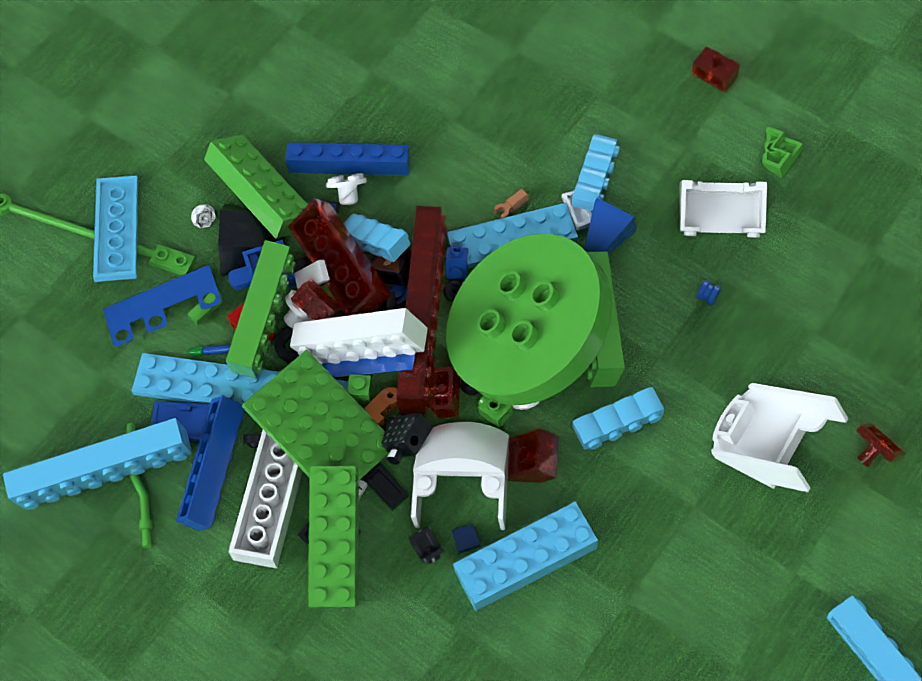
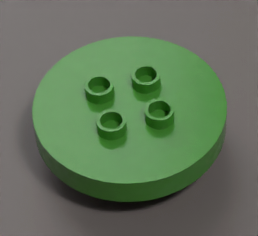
M554 234L524 236L494 250L465 279L450 309L446 329V344L453 368L464 382L486 398L501 404H532L561 392L578 379L590 366L607 336L612 317L613 303L610 284L605 272L597 261L577 243Z

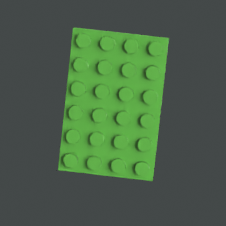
M305 350L242 405V408L309 478L310 466H356L359 468L360 481L389 454L381 444L385 431L308 350Z

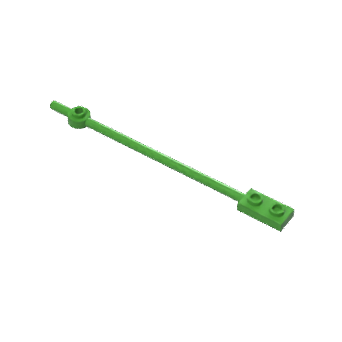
M0 194V215L14 212L83 236L95 238L94 230L16 205L10 196ZM159 244L155 250L137 245V253L150 257L149 262L152 266L182 276L190 273L197 261L195 256Z

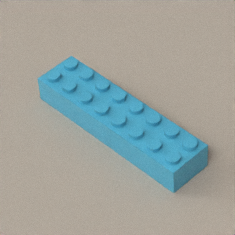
M176 418L4 473L3 477L8 499L23 509L30 510L38 507V504L43 502L52 503L65 495H77L83 489H95L108 481H120L129 474L139 475L144 473L145 469L151 467L160 468L173 460H185L193 452L187 430Z

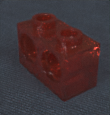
M312 279L303 283L291 297V300L313 320L334 318L343 308Z

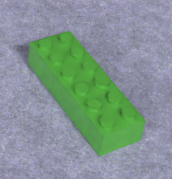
M243 134L210 142L204 160L275 239L308 229L315 212Z
M267 240L264 241L226 358L232 373L256 379L257 374L263 370L264 361L262 359L264 353H268L270 348V333L275 332L277 325L275 318L283 307L281 299L283 293L286 294L289 288V281L287 280L289 274H293L296 262L293 260L294 255L291 253L290 246Z
M608 251L587 252L602 267L608 278L613 305L607 336L597 356L585 370V377L589 379L590 387H614L625 366Z
M310 466L308 607H357L359 468L356 466Z

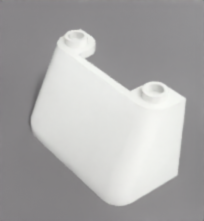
M682 180L680 182V232H684V236H696L697 232L747 233V237L759 238L760 234L766 232L767 182L750 183V185L749 183H702L699 181L695 184L693 180Z

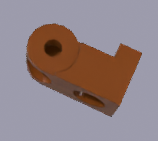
M386 387L364 408L382 429L386 426L385 417L391 411H396L401 405L399 391L394 387Z

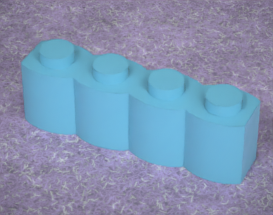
M598 134L593 135L574 190L572 206L593 211L596 198L604 200L602 192L607 190L610 180L607 176L608 173H613L615 162L612 161L613 158L618 157L620 146H617L618 139Z
M352 214L336 230L341 240L347 245L356 246L362 251H369L378 257L382 256L391 262H395L411 244L408 240V234L403 229L398 230L389 224L379 223L377 220L368 219L361 214Z
M650 387L633 396L623 398L614 404L602 407L593 413L577 418L573 421L572 428L583 449L590 448V450H594L600 447L603 441H615L624 432H636L645 423L650 422V424H654L660 421L664 415V407L653 387Z

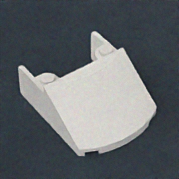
M751 383L748 385L749 390L742 396L738 394L721 415L712 438L714 441V448L711 449L713 456L773 489L778 485L809 492L810 486L800 470L787 464L806 431L815 432L820 430L825 425L827 419L846 423L848 420L847 415L835 397Z
M453 422L432 428L419 452L416 454L413 468L414 482L411 518L415 528H420L422 497L430 496L434 493L437 485V476H482L481 486L484 495L489 498H499L498 520L500 530H505L509 435L490 425L475 422Z

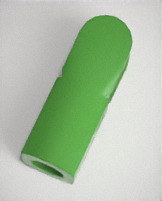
M219 292L221 298L219 304L208 309H201L200 304H197L188 313V317L196 325H199L212 311L222 304L221 293ZM209 293L203 299V303L212 304L216 299L215 294Z

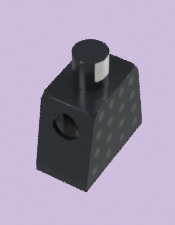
M421 413L390 417L381 442L382 447L389 453L387 460L390 463L398 465L402 457L414 456L419 452L433 428V425Z

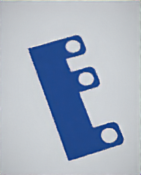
M210 265L104 308L103 311L113 345L120 346L133 339L130 323L143 318L148 332L165 327L167 320L163 309L197 295L201 309H208L219 304L221 298ZM208 293H213L216 296L212 304L203 303V297ZM153 316H160L162 318L161 324L157 327H151L149 320ZM120 330L128 331V337L124 341H118L115 338L116 333Z
M399 354L395 357L382 356L376 359H359L358 361H340L338 364L322 363V366L333 377L349 376V374L361 375L413 370L415 354Z

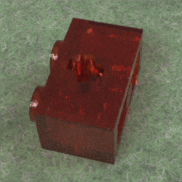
M706 46L693 62L692 74L725 93L737 79L740 65Z
M453 367L432 368L431 411L437 418L459 417L460 376Z

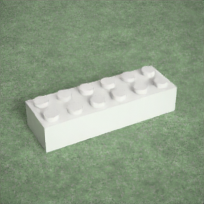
M406 308L294 323L290 347L298 352L299 355L308 350L321 365L322 363L338 364L340 361H358L359 359L366 358L376 359L382 356L395 357L399 354L413 355L416 352H424L428 328Z
M262 430L228 552L234 561L277 568L303 471L264 430Z

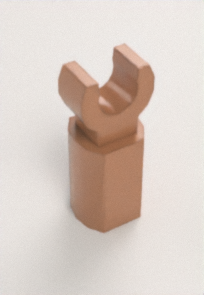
M519 189L506 199L504 204L496 205L494 213L497 214L500 211H504L501 219L509 217V213L515 212L529 201L528 194L523 189Z

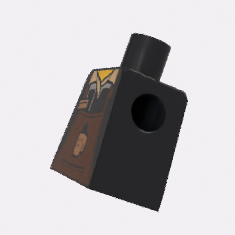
M408 247L395 262L388 261L382 256L374 255L365 269L374 282L406 287L415 259Z

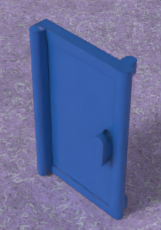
M155 401L151 426L176 418L187 430L189 441L199 442L210 404Z

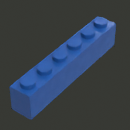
M288 143L286 163L289 173L409 175L410 152L409 145Z
M223 395L211 400L176 522L197 531L209 529L214 523L216 505L221 499L220 491L227 477V466L232 459L231 452L238 438L239 424L244 416L243 404Z

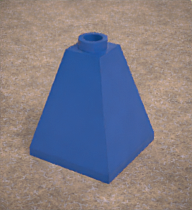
M596 198L584 250L586 252L608 251L609 255L635 233L637 227L634 216Z

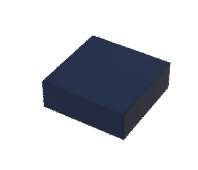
M473 524L452 530L459 554L480 547Z

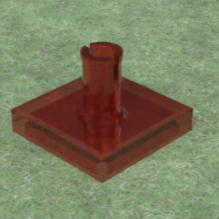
M873 423L862 424L856 430L870 444L857 457L860 462L864 461L862 464L867 467L870 466L879 454L889 462L898 461L906 454Z

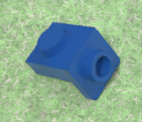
M460 246L448 247L446 254L447 280H465L468 277V248Z

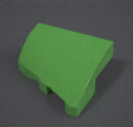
M768 126L766 128L767 137L764 143L765 153L763 154L762 163L773 174L783 178L804 149L803 143L786 138L783 131Z

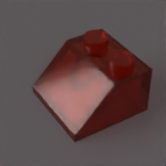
M539 428L509 438L508 481L542 483L556 479L559 436Z

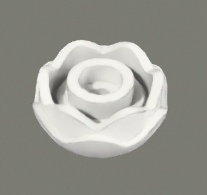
M207 204L195 207L191 214L193 225L198 228L211 226L216 218L214 208Z

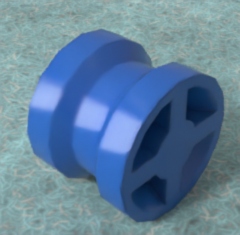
M705 280L696 298L705 300L708 305L712 306L719 296L721 287L718 285L713 286L710 281Z

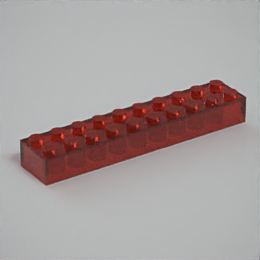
M416 206L406 309L428 329L424 352L415 353L413 370L399 371L396 399L400 415L421 413L426 417L427 409H431L430 389L433 388V376L431 375L432 369L434 370L435 368L433 353L437 347L435 331H438L439 325L437 312H440L439 293L442 292L441 274L444 272L442 258L445 256L446 250L444 238H447L446 215H442V207Z

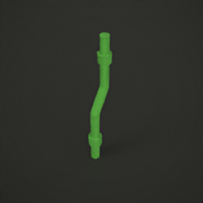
M134 423L126 425L127 433L136 431ZM129 474L140 496L141 520L139 521V530L142 532V547L151 548L153 521L150 519L149 494L140 476Z

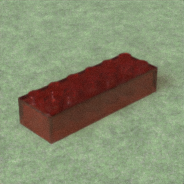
M314 198L288 226L289 230L311 263L318 260L325 261L330 279L325 284L346 316L375 312L389 298L391 292L331 204Z

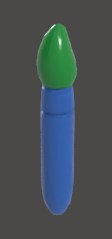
M231 344L199 346L190 349L189 353L194 356L228 353Z

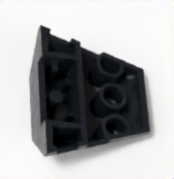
M224 204L220 210L218 239L221 276H226L228 272L246 266L242 252L263 246L265 240L271 242L283 240L285 245V237L275 239L249 209Z

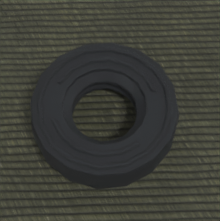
M289 326L283 328L276 335L274 349L280 359L291 363L300 355L298 352L289 351L285 347L286 342L292 338L293 328Z

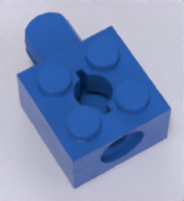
M283 240L275 242L284 245ZM263 246L242 252L246 266L229 272L228 278L232 288L240 290L250 287ZM289 274L287 280L289 281V288L297 286L294 274Z

